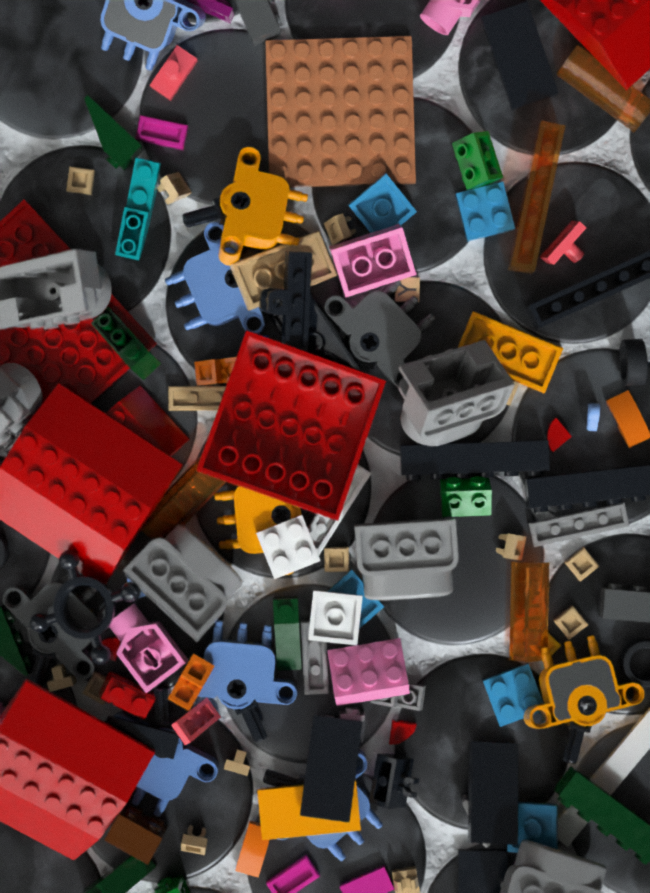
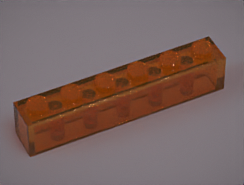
M541 121L537 127L507 270L532 274L535 271L565 125Z

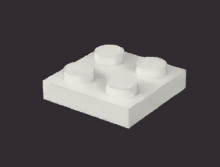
M303 515L256 533L274 579L321 561Z
M313 590L308 640L357 645L363 595Z

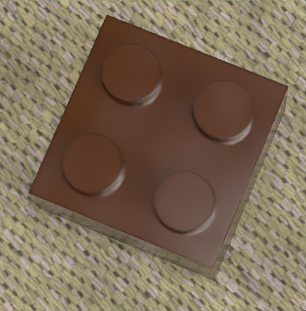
M126 804L118 814L104 841L148 865L167 830V826L164 825L165 822L162 819L153 815L149 817L142 813L143 809L139 806Z

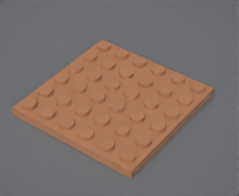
M412 36L265 40L269 174L284 178L289 188L372 185L385 173L394 184L416 183Z

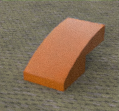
M236 357L194 362L197 386L227 383Z
M629 390L606 400V404L629 448L650 438L648 427Z
M193 654L170 693L168 700L189 711L212 672L214 665Z
M249 821L235 871L259 878L270 839L262 840L261 824L258 822Z

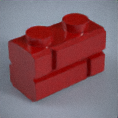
M109 671L99 690L100 699L108 703L112 702L114 706L142 719L146 718L156 698L154 691L150 690L145 693L139 684L112 671Z

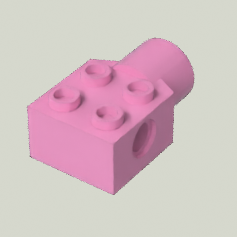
M430 0L420 14V18L436 32L448 35L460 16L470 17L481 0Z
M135 603L116 616L109 626L121 642L116 654L145 693L149 692L188 661V658L161 622H149Z

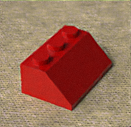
M142 386L133 390L106 413L170 456L175 454L190 440Z

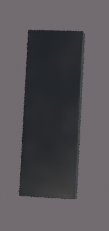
M108 715L107 724L155 750L154 755L174 759L179 741L177 733Z

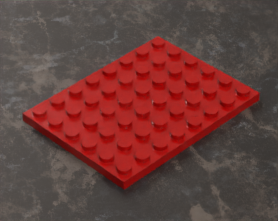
M25 199L0 221V267L71 251L66 243ZM111 293L106 309L110 307L140 341L151 350L157 342ZM98 316L82 320L77 324L58 325V328L31 329L29 326L0 330V366L6 363H16L28 369L35 376L41 387L42 404L58 383L92 404L130 369L91 324Z

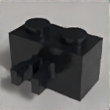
M396 753L377 754L369 803L387 809L406 808L407 797L417 798V792H412L409 787L411 783L419 784L420 781L419 778L411 777L414 759Z

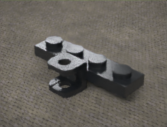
M285 251L284 289L266 288L261 290L259 308L263 312L283 315L282 343L308 352L312 252Z

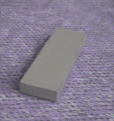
M310 620L301 621L304 694H329L327 643L308 640Z

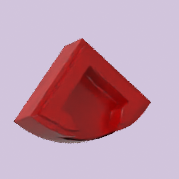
M557 418L552 420L547 431V441L549 440L551 452H554L572 437Z
M116 636L103 640L102 644L109 648L111 652L110 660L116 662L118 658L116 653L121 642Z
M392 719L389 745L400 744L407 740L414 733L417 723Z

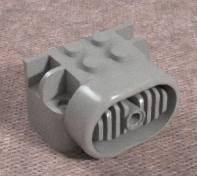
M75 249L0 267V330L29 326L31 329L58 328V325L77 324L82 320L91 319L101 314L109 304L112 287L107 272L97 262L96 252Z
M485 340L456 349H448L443 353L428 355L423 359L400 365L399 370L404 378L399 383V391L405 399L400 416L402 428L412 440L426 446H440L468 437L480 428L483 420L495 417L504 410L515 383Z
M6 363L0 366V451L2 448L7 449L15 442V436L23 431L42 405V391L37 379L28 369L16 363Z
M439 518L354 524L357 565L363 574L364 596L366 599L398 600L445 596L453 592L452 569L458 563L455 519Z
M182 524L176 525L164 539L152 540L124 569L125 577L131 582L136 583L140 587V591L196 643L224 613L227 601L242 586V579L236 571L199 536Z
M524 839L520 843L515 864L507 869L504 881L500 884V887H502L500 893H604L601 890L607 868L603 864Z

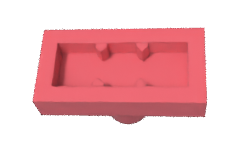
M177 45L151 82L150 87L171 101L198 62L197 58Z
M571 221L543 252L540 258L546 264L554 265L564 254L574 264L577 263L584 256V252L574 242L586 227L580 221Z
M206 697L171 726L184 745H187L221 718V716Z

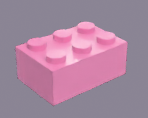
M399 224L329 246L345 297L416 275L405 234Z
M400 638L327 650L337 706L410 694Z

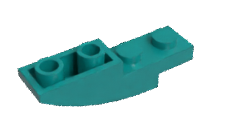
M135 158L127 204L124 207L115 252L117 256L140 260L157 193V181L161 166L159 162Z

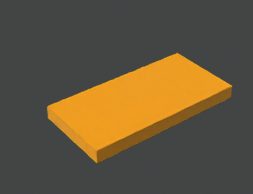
M473 311L458 348L485 340L513 381L544 394L563 348Z
M356 779L350 823L300 816L304 784L257 789L262 840L361 831Z

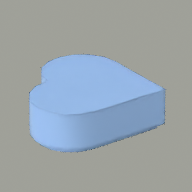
M600 403L588 404L586 425L588 431H597Z

